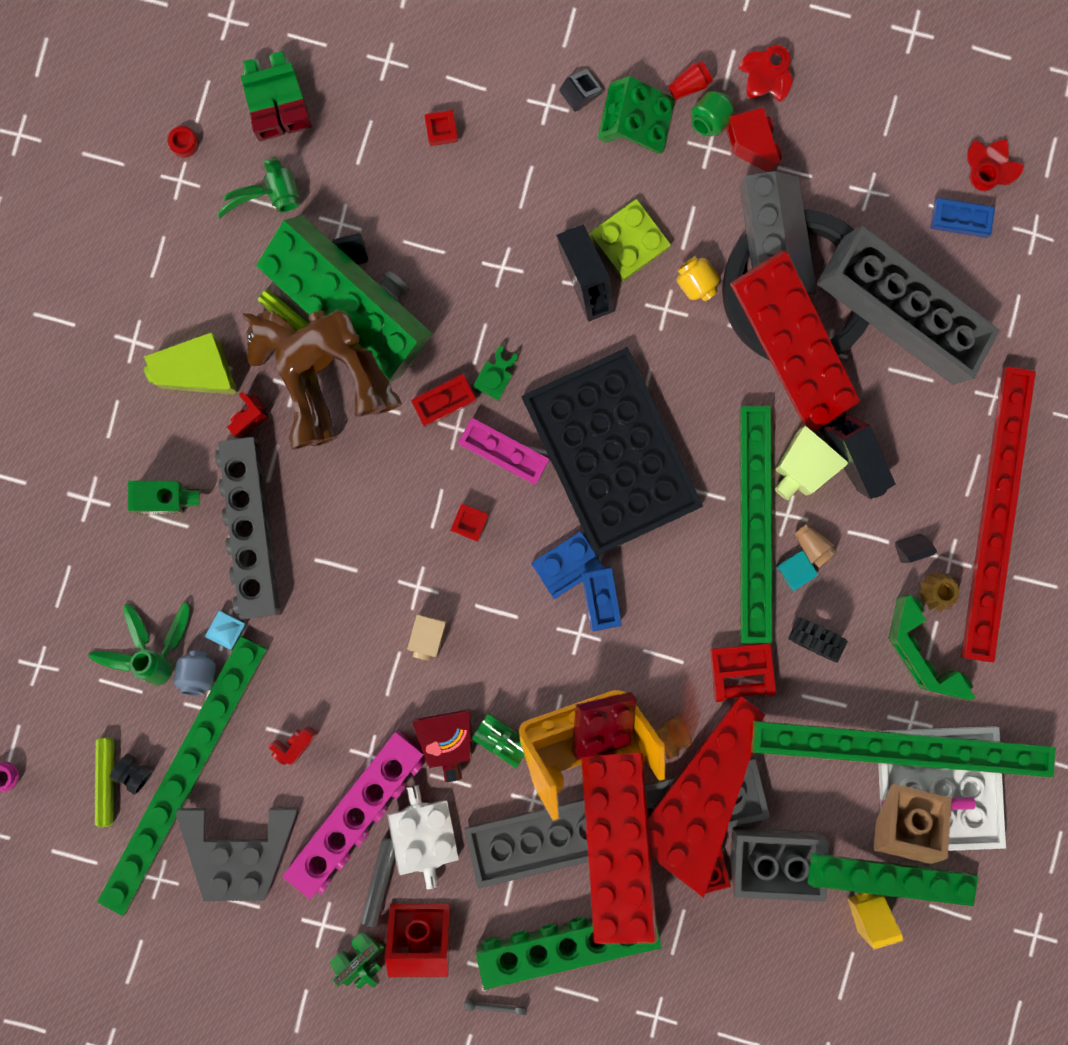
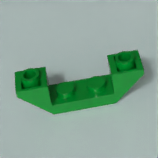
M911 595L899 596L896 600L888 639L918 687L923 690L970 701L976 698L971 691L973 685L964 673L949 670L935 679L937 675L936 670L928 660L924 661L918 652L921 650V647L912 635L908 636L907 634L927 621L922 614L925 612L924 607L916 597L912 598Z

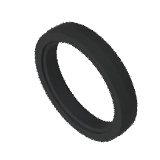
M804 209L807 232L819 235L834 243L837 247L843 236L854 231L847 223L830 214ZM745 233L732 250L725 267L722 284L723 304L728 321L741 341L752 351L769 360L730 284L743 275L746 262L750 256L747 234ZM855 312L846 327L838 335L830 339L837 355L842 354L855 344L870 324Z

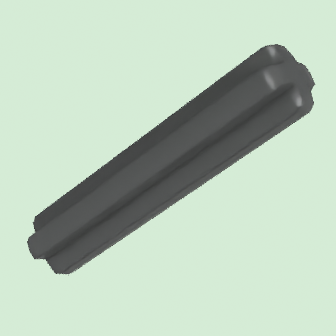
M384 837L381 842L361 923L365 926L375 927L379 920L395 857L391 837Z

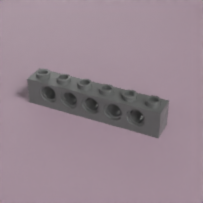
M249 437L218 442L219 450L215 451V460L218 468L221 467L222 479H219V491L222 497L225 496L226 508L222 510L224 525L228 526L229 538H226V549L228 555H232L233 567H230L229 575L232 585L236 586L237 596L233 597L235 614H239L240 620L280 615L281 607L260 440ZM244 463L246 467L244 476L236 478L234 476L235 466ZM243 492H247L250 498L247 506L240 508L237 503L238 496ZM250 521L253 525V532L250 536L244 537L241 533V526L243 523ZM253 550L257 555V561L253 566L249 567L246 565L244 557L248 551ZM254 579L259 582L261 587L260 592L256 596H252L248 591V585Z

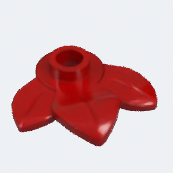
M773 45L764 52L752 51L741 60L738 68L744 73L749 74L746 83L748 98H756L769 91L779 102L786 98L792 86V76L788 70L791 57L785 47ZM773 55L781 57L782 62L779 65L771 63L770 58Z
M975 140L969 147L967 161L972 169L970 172V182L975 189L990 191L996 185H1010L1022 174L1024 165L1008 161L1009 148L1007 140L996 141L987 148ZM980 174H985L988 180L986 182L983 181Z

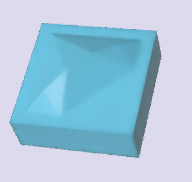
M219 610L205 637L229 650H233L247 623Z

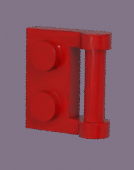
M771 643L710 649L715 702H724L725 698L765 694V697H774L776 695ZM763 674V683L724 686L723 678Z

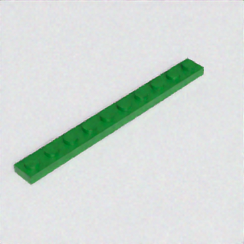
M245 636L239 637L97 903L121 916L127 914L177 821L176 810L184 808L269 649Z
M763 721L753 722L751 748L752 752L1050 778H1054L1056 747L1046 745Z

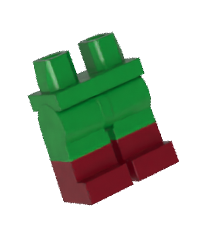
M284 51L272 53L269 56L272 68L265 70L261 69L258 59L243 61L244 75L240 76L249 107L253 133L259 142L283 136L282 124L288 134L313 127L296 71L292 63H289Z

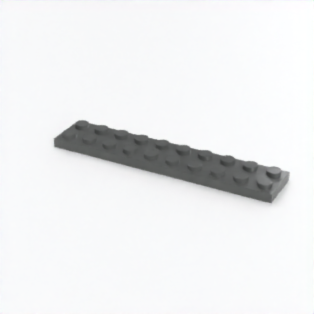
M755 758L750 759L728 828L770 818ZM678 776L645 784L648 815ZM584 799L559 804V819L555 821L552 820L547 809L542 808L465 827L464 831L478 889L589 862Z

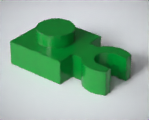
M503 346L496 350L495 364L493 365L486 361L473 385V389L498 402L513 377L506 370L513 367L518 359V354L514 353L510 360H503L501 358L504 352Z

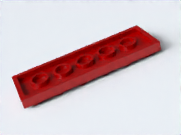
M779 251L730 283L804 426L815 432L860 403L853 385L786 251Z
M643 752L602 754L581 758L594 944L655 943L657 941Z

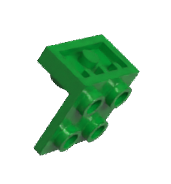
M627 76L610 83L597 139L608 143L625 138L657 154L663 153L674 106V98L632 76Z

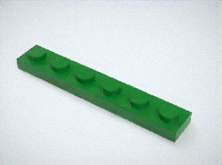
M812 853L807 884L819 888L974 906L978 876L972 873Z

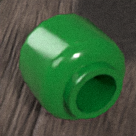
M707 92L691 110V123L694 130L702 136L719 135L728 125L729 117L734 116L731 99L724 93Z

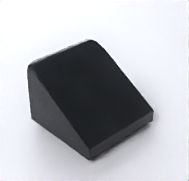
M588 69L568 76L559 88L561 95L575 112L585 107L604 92Z
M357 233L333 239L332 242L357 265L368 262V255L361 234Z
M922 534L895 542L899 560L902 563H911L936 555L937 549Z

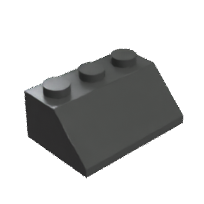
M732 827L730 860L734 897L826 902L827 888L813 887L807 883L812 853L829 855V839L822 832Z

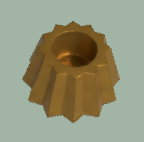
M937 571L934 575L927 574L926 580L920 582L922 588L918 593L922 596L921 603L928 605L929 610L936 609L940 613L944 609L951 610L954 603L959 600L958 594L960 590L958 589V582L952 579L949 573L942 574Z

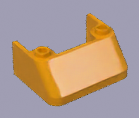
M621 690L609 691L529 719L520 725V743L534 788L553 821L559 819L557 793L564 787V777L561 772L582 764L581 758L576 759L571 752L576 704L626 692ZM636 705L631 746L596 755L643 752V762L646 761L659 781L664 780L665 745Z

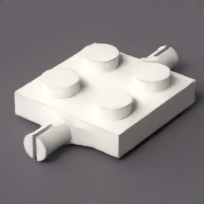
M419 785L409 786L407 791L410 805L403 810L387 814L398 873L404 875L415 871L424 872L426 889L437 888L439 884L435 869L442 864L459 860L447 800L433 803L422 802Z

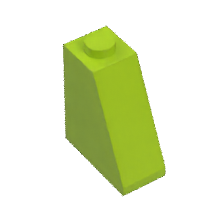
M212 332L144 356L147 366H144V372L148 381L161 389L232 395L238 393L220 340Z

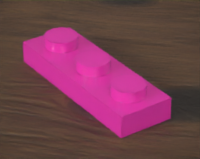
M472 417L458 441V445L536 486L550 460Z

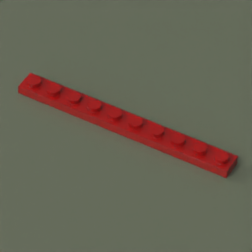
M1008 366L1002 369L961 658L995 662L1036 371Z

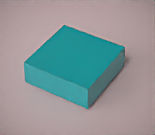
M803 550L776 566L791 591L797 590L819 576Z

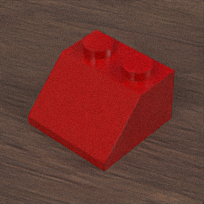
M450 903L390 904L385 953L388 978L449 977Z

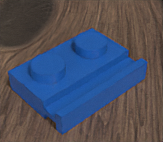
M581 532L531 563L553 599H556L582 582L581 572L604 568Z

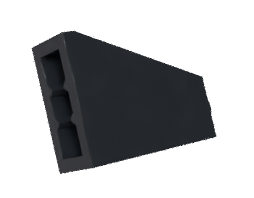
M584 224L557 234L561 257L587 321L589 322L615 312L609 274Z
M844 412L819 428L829 446L848 462L843 469L859 493L869 499L884 495L889 488L896 485L869 424Z

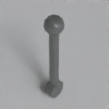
M467 999L464 1002V1008L469 1012L479 1009L526 1015L527 1011L525 1007L475 1003L472 999Z

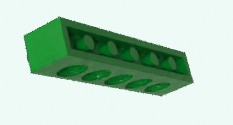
M576 917L569 920V924L562 926L551 923L541 926L539 928L540 931L528 933L527 930H521L510 935L511 938L499 940L498 937L484 939L481 941V945H477L476 958L483 990L662 949L658 929L657 941L655 943L594 944V942L589 940V936L594 932L593 918L587 920L586 917ZM565 938H571L576 942L575 946L569 950L563 949L559 944ZM535 945H542L547 951L542 956H534L530 950ZM505 952H512L517 956V959L513 963H505L501 959V955Z

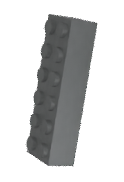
M864 226L843 236L817 282V285L952 385L975 379L1000 331Z

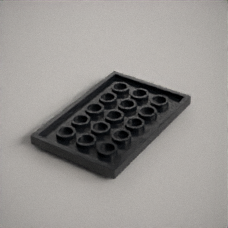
M628 347L521 396L595 556H599L703 507Z

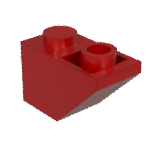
M764 107L730 116L726 131L733 154L765 172L776 171L782 160V152L779 144L774 143L772 136L774 132L773 122L770 116L766 117Z

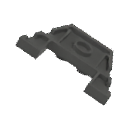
M297 807L269 808L268 839H205L206 808H178L176 816L203 901L265 900L294 822Z

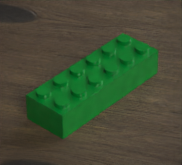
M303 215L283 220L256 264V267L309 315L321 310H325L326 314L333 313L335 310L346 312L351 317L356 334L360 336L358 344L362 348L372 351L379 368L390 382L403 376L433 335L431 331Z

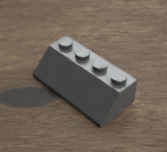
M776 171L745 175L739 188L752 269L779 251L784 250L788 253L807 294H816L799 177Z

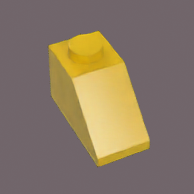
M855 892V896L847 898L858 933L873 949L903 941L901 931L883 895Z

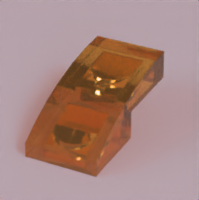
M681 713L675 714L666 720L655 731L665 745L667 760L679 756L681 749L692 744V738Z

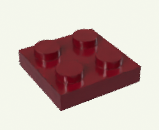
M632 692L576 704L571 751L576 759L631 746L637 700Z

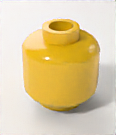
M694 256L678 268L679 274L676 282L690 300L694 301L701 298L703 301H707L718 292L715 287L720 281V275L708 259H698Z

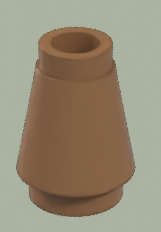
M808 523L794 534L811 564L815 563L818 568L822 567L837 554L833 548L835 545L813 527L811 528Z

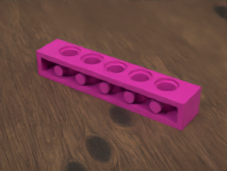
M398 729L283 874L282 878L309 899L316 892L322 895L333 881L328 877L335 868L341 871L351 858L347 853L353 844L359 847L370 833L366 828L371 821L374 820L378 823L388 811L385 804L392 796L397 799L407 786L403 782L410 772L415 776L426 761L422 759L424 754L421 747ZM396 760L400 762L402 773L398 775L391 774L387 769L388 761ZM369 785H380L384 792L383 797H372L369 793ZM353 808L361 809L365 815L364 821H354L350 816V810ZM332 833H342L345 836L346 843L341 846L336 845L332 841ZM313 857H323L326 860L327 868H316L313 864Z

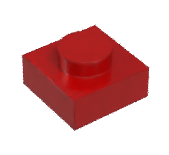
M453 110L424 114L430 147L458 142Z
M461 503L450 531L478 542L489 514Z

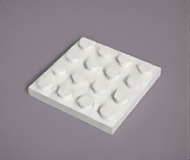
M996 726L881 731L1000 742L999 727ZM878 763L880 807L892 784L950 798L974 797L975 809L951 810L948 851L1006 848L1002 773Z

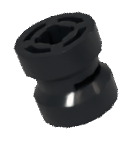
M128 753L117 763L109 778L116 783H123L126 785L127 791L136 795L147 783L153 770L147 765L141 766L138 764L136 758Z

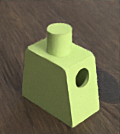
M804 426L797 431L775 468L784 477L775 488V491L786 500H789L797 490L806 496L810 495L842 470L848 462L807 426Z

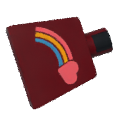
M471 708L415 719L413 726L428 767L442 766L445 782L463 779L460 762L469 761L472 757Z

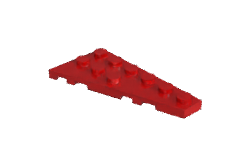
M742 696L736 699L648 815L651 857L702 898L705 897L753 753L751 751L753 722L763 721L765 717L764 713Z

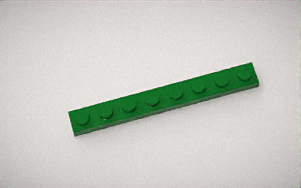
M741 406L739 408L740 643H772L771 406Z

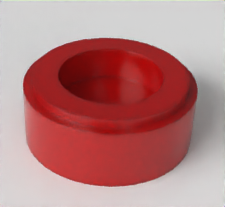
M177 126L168 134L167 143L175 155L187 158L194 155L198 150V137L189 127Z

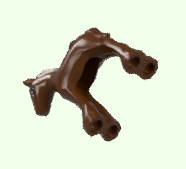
M325 310L314 312L308 316L310 323L298 331L274 311H263L257 314V316L251 313H243V317L250 323L247 330L248 363L256 367L264 365L275 350L276 369L291 395L295 418L289 436L292 450L310 445L313 447L320 446L338 438L332 427L330 411L321 392L317 372L326 368L334 358L345 363L353 374L356 385V417L386 413L402 405L399 395L392 391L390 380L379 368L372 351L364 349L358 344L360 336L356 334L351 317L346 312L341 310H335L330 314H326Z

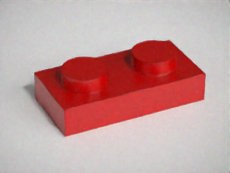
M461 374L411 399V402L425 428L477 402L464 374Z

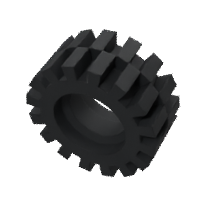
M801 617L797 618L788 637L789 640L836 663H838L848 643V640Z

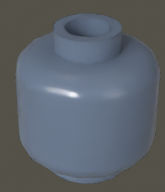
M189 651L187 656L177 659L174 685L180 689L181 694L204 696V692L212 689L216 666L213 660L206 658L207 653Z

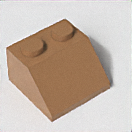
M892 784L876 819L874 850L929 864L948 859L952 798Z

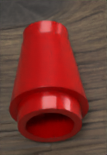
M703 61L697 64L693 62L667 87L674 100L677 101L680 98L707 89L708 84L713 82V79Z

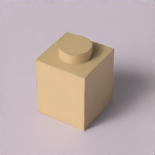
M421 614L416 615L407 650L414 651L413 657L430 661L431 656L437 657L439 655L447 621Z

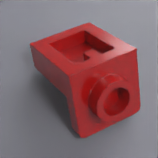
M244 391L238 395L249 408L246 411L244 409L238 411L231 418L232 423L227 426L228 430L239 439L247 436L268 418L262 411L266 407L255 394L249 396Z
M309 726L303 729V731L297 729L287 742L291 746L290 748L275 740L270 743L268 749L273 752L271 756L283 765L288 763L292 766L299 760L318 733Z

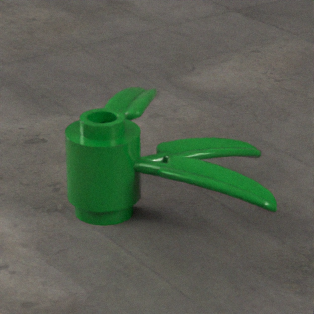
M277 158L264 160L263 166L267 174L263 179L266 189L262 185H251L227 193L222 198L223 201L234 199L219 210L218 218L223 217L237 206L264 195H269L271 204L276 207L277 212L284 213L298 208L300 205L298 201L300 195L292 171L284 168Z
M184 602L181 605L164 640L165 647L161 655L146 648L145 644L150 641L146 627L133 606L124 604L123 612L135 647L140 648L141 651L136 652L133 656L107 651H92L88 653V656L92 661L112 669L125 672L131 670L135 677L151 685H163L170 679L173 672L172 663L166 656L170 648L175 649L178 647L183 637L190 614L189 604Z

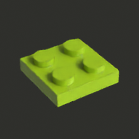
M637 199L589 233L592 241L623 282L671 247V244Z

